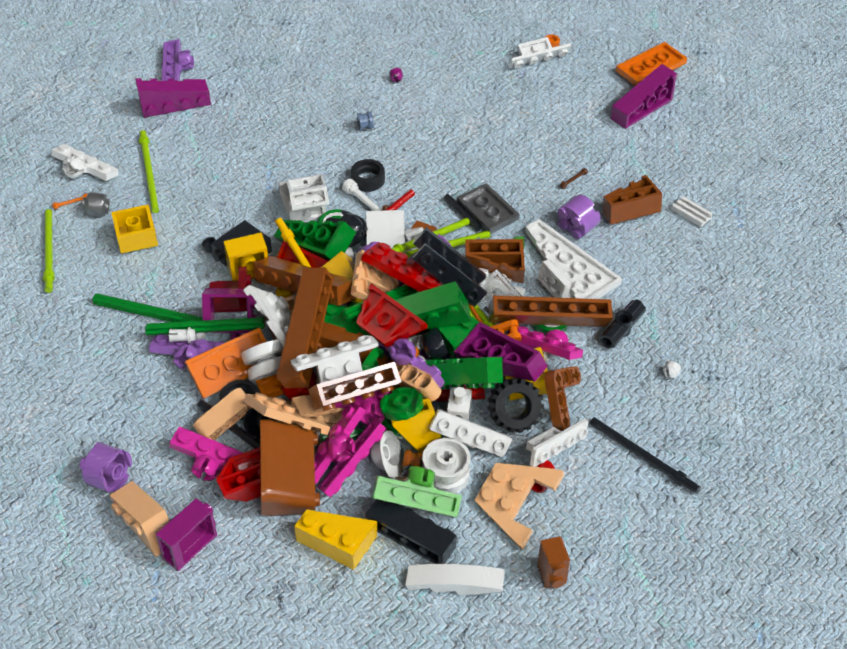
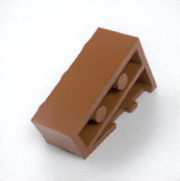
M465 239V258L475 266L487 269L488 273H501L514 282L524 283L523 239Z
M324 322L317 350L335 347L341 342L358 340L364 334L347 332L346 328ZM374 348L359 352L361 366Z

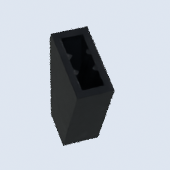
M244 220L211 243L212 257L217 262L227 266L224 241L262 233L269 254L272 252L271 238Z

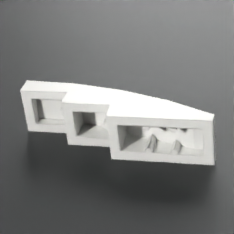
M462 564L409 565L405 586L408 590L431 588L433 593L456 591L458 596L503 592L505 571L500 568Z

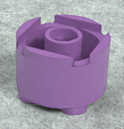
M581 194L575 195L558 209V225L562 230L571 232L572 236L579 240L600 223L599 211L595 212L593 209L594 203L589 198Z
M97 442L88 455L82 458L79 467L82 470L83 480L86 484L106 492H115L127 482L129 474L126 473L128 467H132V458L128 452Z

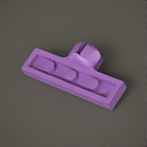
M180 39L167 41L163 44L162 81H167V79L180 81L181 70L186 71L194 68V58L189 54L191 51H181Z
M155 335L149 345V351L152 353L174 355V363L178 368L184 370L186 360L226 342H213L205 339L191 341V343H188V341L170 342L169 337L166 335Z
M404 338L398 339L394 342V345L387 348L381 343L379 344V348L384 351V355L392 359L396 364H411L432 376L440 388L445 383L441 377L442 372L436 366L432 365L430 367L421 357L415 356L416 349L411 341Z

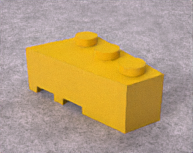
M306 510L294 526L297 542L353 570L377 537V521L313 510Z

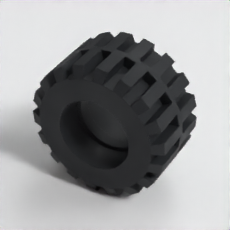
M518 378L504 379L503 383H497L495 389H491V396L487 399L489 402L487 410L490 412V418L494 420L497 426L509 432L521 433L523 430L528 431L532 429L531 426H536L538 423L537 419L543 415L541 413V409H544V404L541 403L543 397L538 393L540 392L539 389L534 387V384ZM517 392L524 396L526 407L520 416L512 418L506 414L504 403L510 394Z

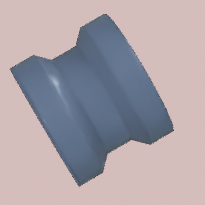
M368 111L366 114L357 113L359 130H364L367 127L370 129L374 128L371 111Z

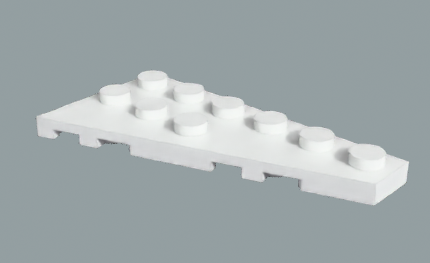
M540 219L526 226L525 233L544 259L550 260L571 283L569 293L573 298L600 299L621 285V277Z
M248 285L243 291L247 296H253L257 302L254 306L264 316L268 317L266 321L268 326L284 347L291 315L288 309V302L282 296L279 297L271 292Z

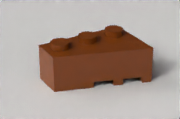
M646 174L642 176L640 181L636 183L632 181L628 187L624 189L620 187L603 196V216L610 224L661 212L662 192Z

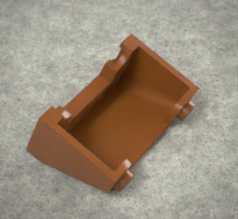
M260 419L261 516L303 515L306 510L315 511V506H320V493H315L314 445H318V432H313V428L309 430L300 425Z

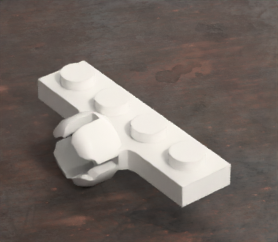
M61 144L52 149L51 156L62 160L63 164H67L63 166V172L67 177L75 179L82 176L83 173H90L107 181L118 176L117 168L98 160L96 157H91L82 151L71 148L67 144Z

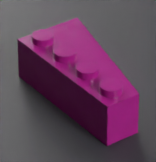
M663 64L658 66L612 105L611 119L626 129L672 101L677 73Z
M135 78L144 118L211 105L209 89L205 79H183L182 81L167 79V81H157V79L150 78V81H146L141 78Z
M481 322L476 325L454 351L458 359L502 357L503 375L533 382L548 367L540 351Z

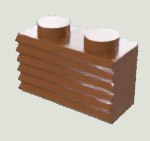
M560 536L541 540L537 563L544 587L559 588L567 583L570 558Z

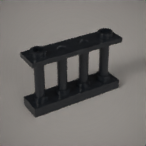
M425 227L413 241V244L420 250L412 257V260L443 284L456 281L468 303L475 307L487 294V291L479 286L487 277L486 274Z

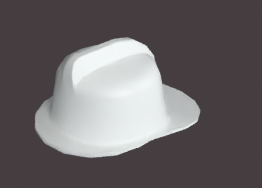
M390 430L385 431L383 437L371 447V458L377 468L385 470L387 475L394 479L402 474L403 462L400 443L394 432Z

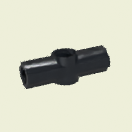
M638 299L631 300L622 311L616 313L615 320L600 336V341L604 347L608 349L615 348L623 337L631 333V328L646 311L642 301Z

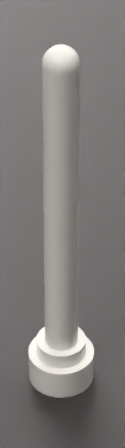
M347 179L343 183L342 190L348 195H355L372 211L381 210L380 207L359 190L358 184L353 179Z

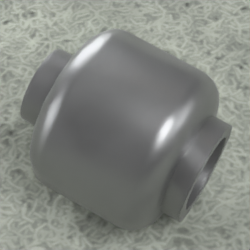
M89 192L86 198L83 197L82 208L85 209L86 215L103 217L105 214H108L110 199H107L105 194Z

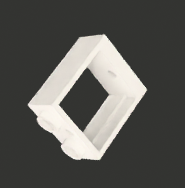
M323 174L286 180L292 211L330 204Z

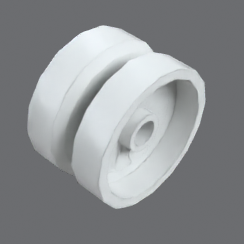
M278 339L256 345L241 353L245 365H254L247 370L250 382H255L277 373L281 361L280 355L284 349Z
M441 438L427 445L423 451L422 466L424 469H431L435 472L434 488L455 494L464 489L469 482L471 455L468 448L462 442L452 438Z

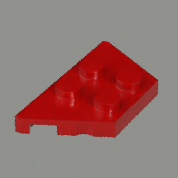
M372 283L369 285L370 293L368 299L364 300L362 312L359 314L356 323L386 348L394 345V342L398 339H406L428 328L426 322Z

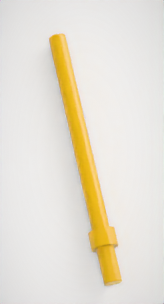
M282 218L276 219L275 223L282 233L283 240L289 244L299 263L311 267L296 243L292 230L287 228Z

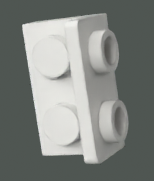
M550 260L543 261L538 280L555 298H573L569 293L571 287L569 280Z

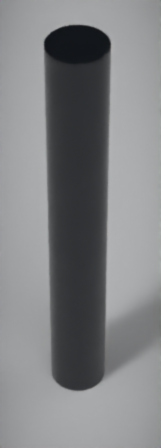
M449 194L444 196V200L462 218L469 219V224L477 232L482 229V226Z

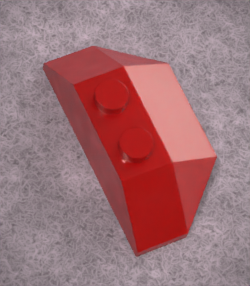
M261 447L229 458L216 478L224 499L248 502L261 497Z

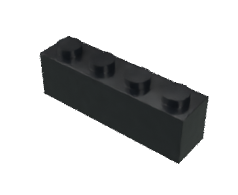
M376 499L365 513V519L377 521L378 533L435 564H445L456 549L457 535L450 529L442 528L435 524L431 519L416 514L410 508Z

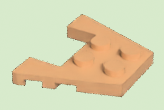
M360 250L356 254L351 287L352 296L363 301L367 300L369 296L368 288L371 283L384 293L400 285L394 277L362 261V256L366 251Z
M246 393L243 401L262 415L289 424L295 422L309 430L316 428L325 435H328L331 428L321 420L295 412L296 408L291 406V401L287 399L268 397L261 393H255V395Z
M495 463L475 498V502L521 549H524L533 531L514 521L517 513L535 482L556 491L565 474L562 470Z

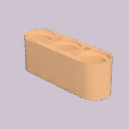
M396 364L401 383L398 384L400 387L414 388L418 393L422 394L423 400L429 398L431 402L440 396L441 388L430 374L411 364Z
M237 388L230 392L195 421L193 427L198 434L215 440L245 416L252 407L243 402L246 394L242 388Z

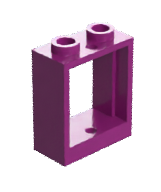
M205 288L202 293L203 321L215 320L214 297L247 298V318H257V315H254V308H256L254 305L257 302L253 296H247L243 291L244 289ZM253 330L221 331L211 333H248Z
M195 498L156 533L162 559L177 571L183 568L217 536L216 522L213 516L214 511L208 503H202Z

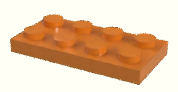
M663 42L616 65L615 71L636 86L661 64L674 70L686 64L687 57L666 42Z
M260 327L185 361L202 399L222 391L224 386L234 380H246L249 378L247 370L254 365H245L241 353L256 345L267 342Z

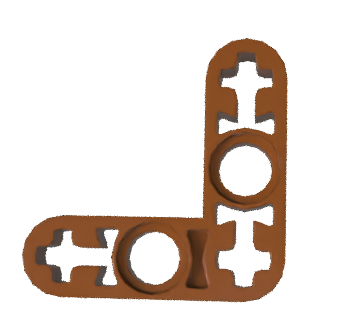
M577 366L550 370L545 373V386L552 425L560 431L570 427L564 387L580 384L581 373Z

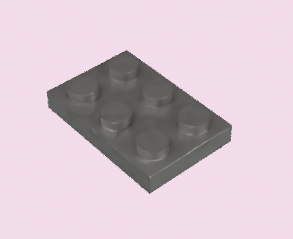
M487 183L457 197V202L490 234L519 220L520 214Z

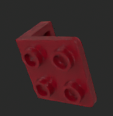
M247 266L239 267L238 280L212 281L209 284V288L245 289L248 285L252 286L251 274L247 273ZM214 297V313L247 311V298Z

